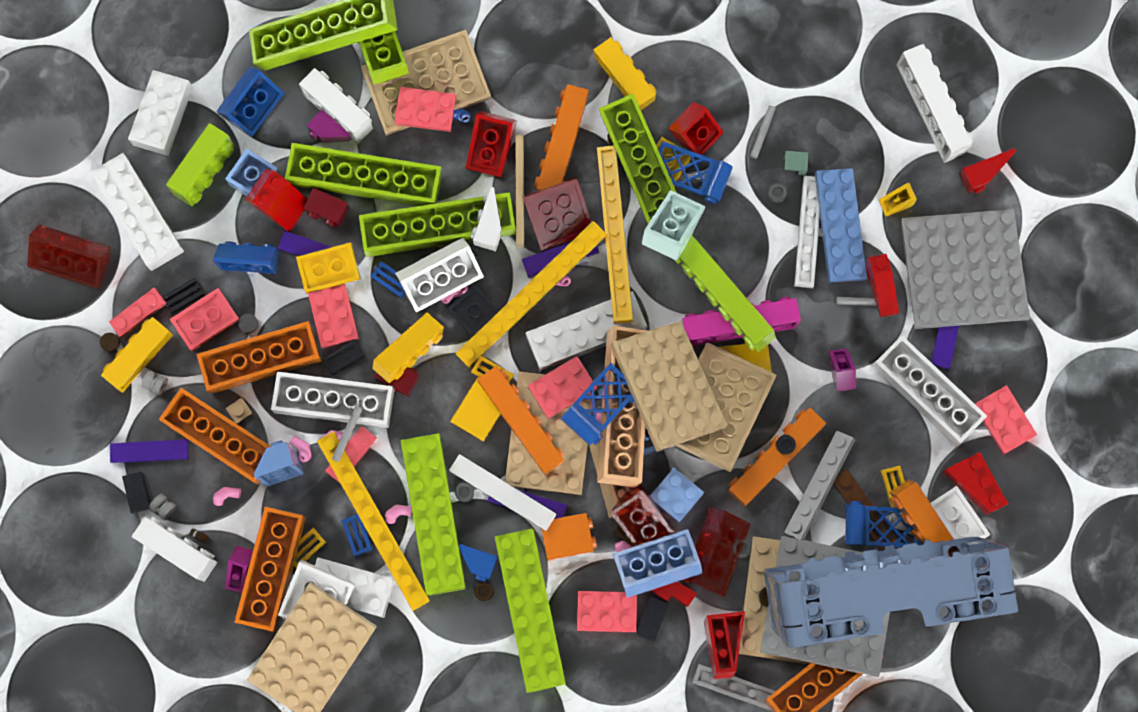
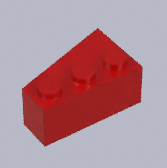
M980 452L941 472L955 486L961 489L986 515L1008 504Z
M746 611L707 615L704 620L713 680L732 678L736 673Z

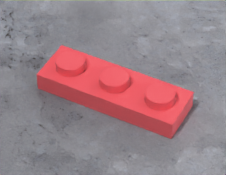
M154 287L110 320L109 323L118 336L122 338L166 305L167 302L157 288Z
M363 426L360 427L345 447V452L354 467L377 440V437ZM329 465L325 472L339 482L332 467Z

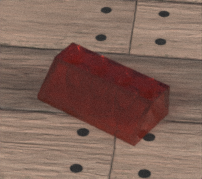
M39 224L29 235L27 267L99 289L109 264L111 247Z
M641 483L626 492L610 511L611 515L635 546L678 533Z
M709 507L695 546L701 563L702 573L683 579V581L725 597L744 544L743 541L747 536L751 523L727 511ZM739 539L740 542L736 547V552L734 553V542Z

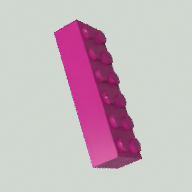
M783 297L777 302L765 300L760 302V305H754L755 309L774 329V332L795 329L801 321L796 298ZM708 310L702 315L690 313L686 314L681 320L692 346L744 337L742 334L738 336L730 324L731 321H726L721 316L720 311Z

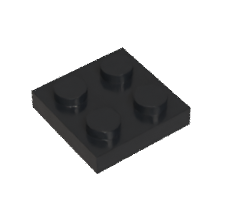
M476 284L447 308V311L472 337L500 311Z

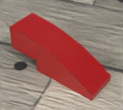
M677 582L650 590L665 602L672 596L686 607L690 605L697 595L696 592Z

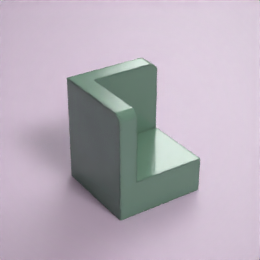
M785 151L784 169L798 171L797 175L805 176L808 167V152Z

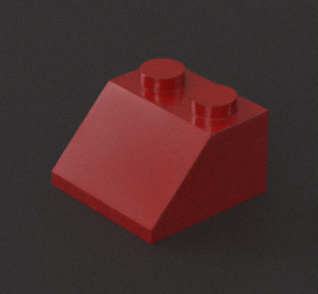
M695 102L668 128L676 140L687 150L702 156L724 133L707 107Z

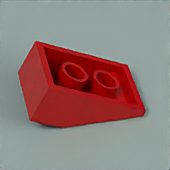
M484 111L477 113L465 168L502 177L517 120Z
M265 169L244 200L290 233L305 211L304 206L308 199L274 170Z

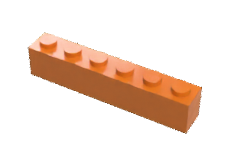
M567 84L566 90L562 89L560 95L561 107L557 106L555 112L556 124H552L549 135H552L551 141H547L544 150L547 153L546 158L541 160L539 167L542 170L541 175L536 177L534 183L537 191L564 182L589 97L588 89Z
M495 366L477 379L478 383L546 476L564 463L563 457L565 455L559 447H554L552 444L553 438L549 432L542 430L540 427L542 423L536 415H531L529 412L531 407L526 400L521 401L518 396L520 392L516 386L508 383L506 379L509 377L503 368L499 370Z
M811 408L807 411L802 409L795 416L798 420L794 424L789 422L782 430L784 432L783 435H790L795 440L796 446L792 453L782 455L776 450L775 444L779 438L776 436L769 443L771 447L767 451L763 449L755 457L757 461L753 465L749 463L742 470L744 474L739 479L735 477L728 484L731 487L728 492L743 507L827 424Z

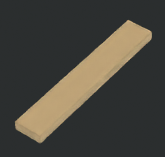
M522 134L516 135L517 249L524 248V200L522 197L524 196V139Z

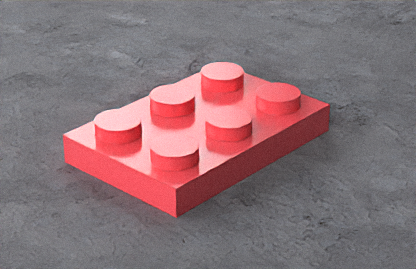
M400 87L395 125L451 132L456 94Z
M345 284L308 293L322 349L359 339Z
M217 288L172 317L170 321L192 352L238 322L239 318L220 289Z
M578 356L529 384L528 388L547 419L574 404L593 383V380Z
M1007 385L975 403L987 415L982 422L1003 455L1037 435Z
M578 591L577 631L636 632L637 595L627 598L625 592Z

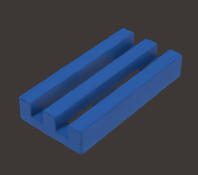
M381 261L370 277L399 298H402L405 291L401 284L381 269L384 268L395 277H397L395 274L397 272ZM378 273L402 289L401 293L377 277Z
M358 514L341 520L354 557L373 551L366 528ZM355 519H358L367 548L363 546L354 521ZM347 522H351L360 547L359 551L356 550Z

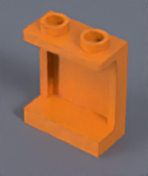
M587 513L553 519L546 531L542 529L548 562L565 557L594 553L593 548H597L595 536L591 537L590 529H593L591 517L587 518Z

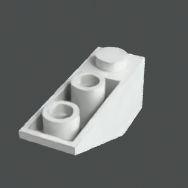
M491 187L490 191L484 195L483 203H485V206L478 213L477 220L479 224L477 228L474 227L471 238H473L474 245L496 251L502 232L494 187Z

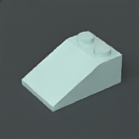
M670 190L645 228L642 245L677 261L686 247L705 206Z

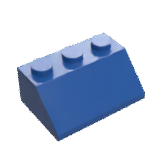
M249 67L216 112L230 124L248 136L253 137L285 93L260 70Z
M226 241L225 244L219 243L213 257V262L220 270L277 274L279 251L271 244H263L262 247L255 246L253 243L236 245L235 242Z

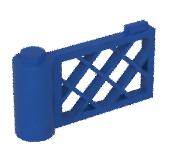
M662 141L659 153L673 185L703 196L705 198L704 201L710 204L720 202L733 166L724 161L713 160ZM664 148L671 149L675 156L665 160L662 154ZM688 155L692 163L682 166L679 157ZM677 159L680 168L670 172L667 163ZM702 161L710 163L708 170L700 173L697 164ZM694 165L698 174L688 178L684 169ZM682 170L686 180L681 182L675 181L672 175ZM700 177L702 181L701 189L693 188L690 181Z
M610 363L560 418L589 446L592 443L596 445L603 438L601 435L603 430L628 402L631 404L634 402L632 394L621 395L620 385H627L624 374ZM609 370L616 375V382L606 381V373ZM607 385H617L618 395H608ZM594 386H603L604 395L594 396ZM583 399H591L592 409H584L579 403ZM595 399H604L605 409H595ZM608 399H618L619 407L617 409H609ZM596 413H606V422L603 425L596 420Z
M849 501V505H845V545L880 547L894 545V547L901 548L902 545L909 544L903 537L914 529L903 521L900 516L902 511L898 508L861 505V501ZM869 511H875L880 516L875 523L869 519ZM890 512H893L898 517L893 524L886 518ZM882 520L889 527L884 533L876 527ZM900 521L907 528L902 534L895 528ZM873 529L880 536L875 542L869 541V533ZM891 530L898 537L894 543H891L885 537ZM914 537V543L920 545V541H917Z

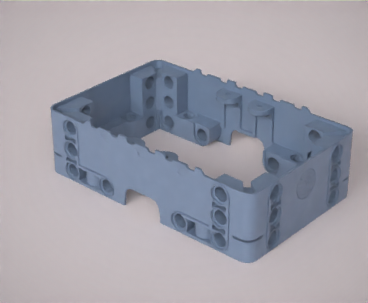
M978 536L935 543L930 540H924L923 545H917L916 543L906 544L897 549L894 548V545L885 546L884 551L874 549L863 551L859 555H855L854 551L845 552V557H838L837 555L823 557V560L816 561L814 557L810 558L807 563L764 570L773 631L787 647H800L883 634V618L885 614L891 611L916 608L921 611L926 627L1018 612L1008 547ZM951 546L956 547V552H952L953 556L948 554V549ZM792 571H798L799 577L795 581L789 579V574ZM947 606V615L940 617L939 610ZM982 606H984V607H986V608H988V609H987V610H982ZM857 620H863L864 626L860 630L854 629V623ZM816 626L821 627V634L813 637L811 634L812 629Z

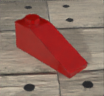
M1015 148L963 168L959 175L968 194L971 192L977 194L984 191L987 184L1016 152Z
M887 254L868 257L865 264L866 274L880 318L899 314L893 273Z

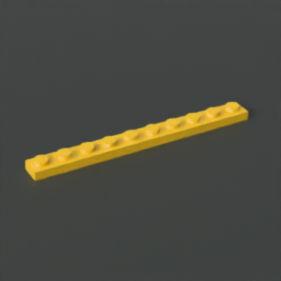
M614 145L597 147L604 228L607 234L605 238L614 324L633 322L617 152Z
M594 221L589 224L455 354L470 368L480 356L485 354L591 252L607 234Z
M333 431L317 440L412 611L428 603L430 600L345 450L339 462L332 459L339 444L335 432Z

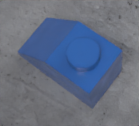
M460 544L459 549L470 572L475 575L474 579L483 582L486 579L490 580L498 557Z

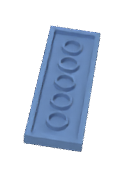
M853 169L816 171L815 180L828 283L866 280L867 274Z

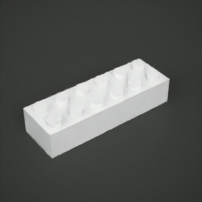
M922 44L903 52L897 67L943 162L946 163L965 155L972 145V136L968 131L966 132L964 120L956 111L955 101L949 97L947 85L944 81L942 82L939 76V69L931 60V52Z
M124 153L91 171L105 198L144 263L151 271L184 252Z
M633 291L631 292L633 322L614 324L612 302L608 300L526 332V338L539 371L541 372L567 362L576 356L579 357L605 347L607 332L613 325L646 330L647 324Z
M901 336L872 365L878 373L955 446L961 444L987 417L981 409L904 336Z
M277 372L271 410L276 414L348 423L355 406H359L363 409L356 424L389 428L394 388L385 385Z

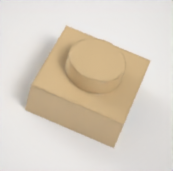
M242 397L226 408L236 424H240L253 415Z

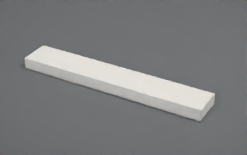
M814 176L803 177L795 287H814L820 217Z
M460 454L449 469L451 473L545 531L557 515Z

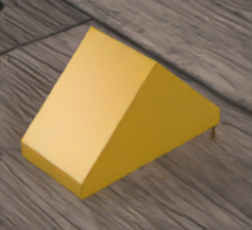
M906 183L878 200L885 216H890L912 207L917 199L910 183Z

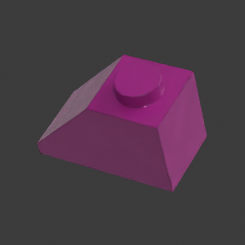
M321 110L307 124L308 134L315 141L319 139L322 143L349 142L351 140L350 134L324 110Z
M848 348L830 350V365L836 390L847 391L856 389V369Z
M236 546L228 561L225 589L242 594L253 550Z

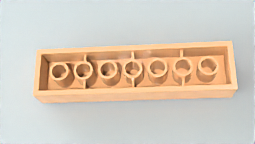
M613 325L607 332L605 368L612 363L622 372L610 346L612 342L646 332L647 330ZM609 370L606 373V381L616 382V375ZM607 385L608 395H618L617 385ZM620 385L621 395L631 394L627 385ZM604 399L602 400V409H605ZM608 399L609 409H617L619 407L618 399ZM634 401L632 404L628 402L601 433L603 438L600 440L598 483L636 487L642 482L645 424ZM606 413L601 415V424L603 425L606 422Z

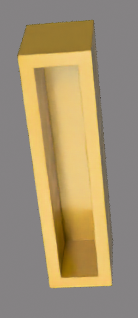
M610 37L593 49V57L625 97L634 94L640 110L655 101L656 89L651 83L648 84L645 81L643 72L634 67L632 58L623 53L621 44Z
M424 314L374 359L372 369L388 383L394 379H399L407 367L411 368L420 355L424 356L429 351L432 344L440 342L443 338L444 327L430 314Z
M153 317L150 320L147 319L142 324V329L137 334L131 336L128 341L129 344L117 352L114 361L108 363L103 368L101 376L122 393L173 336L168 329Z

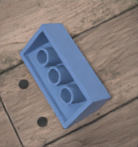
M282 440L273 442L271 447L266 448L254 472L255 478L267 487L304 474L298 453L287 442Z
M688 529L613 554L627 598L702 573L701 563Z

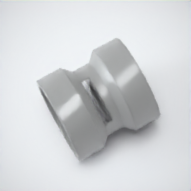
M149 370L143 378L141 387L146 390L151 389L153 393L161 395L167 386L168 378L164 376L159 377L155 372Z
M161 493L151 502L149 508L153 512H158L161 519L166 520L174 513L177 506L173 502H169L167 497Z

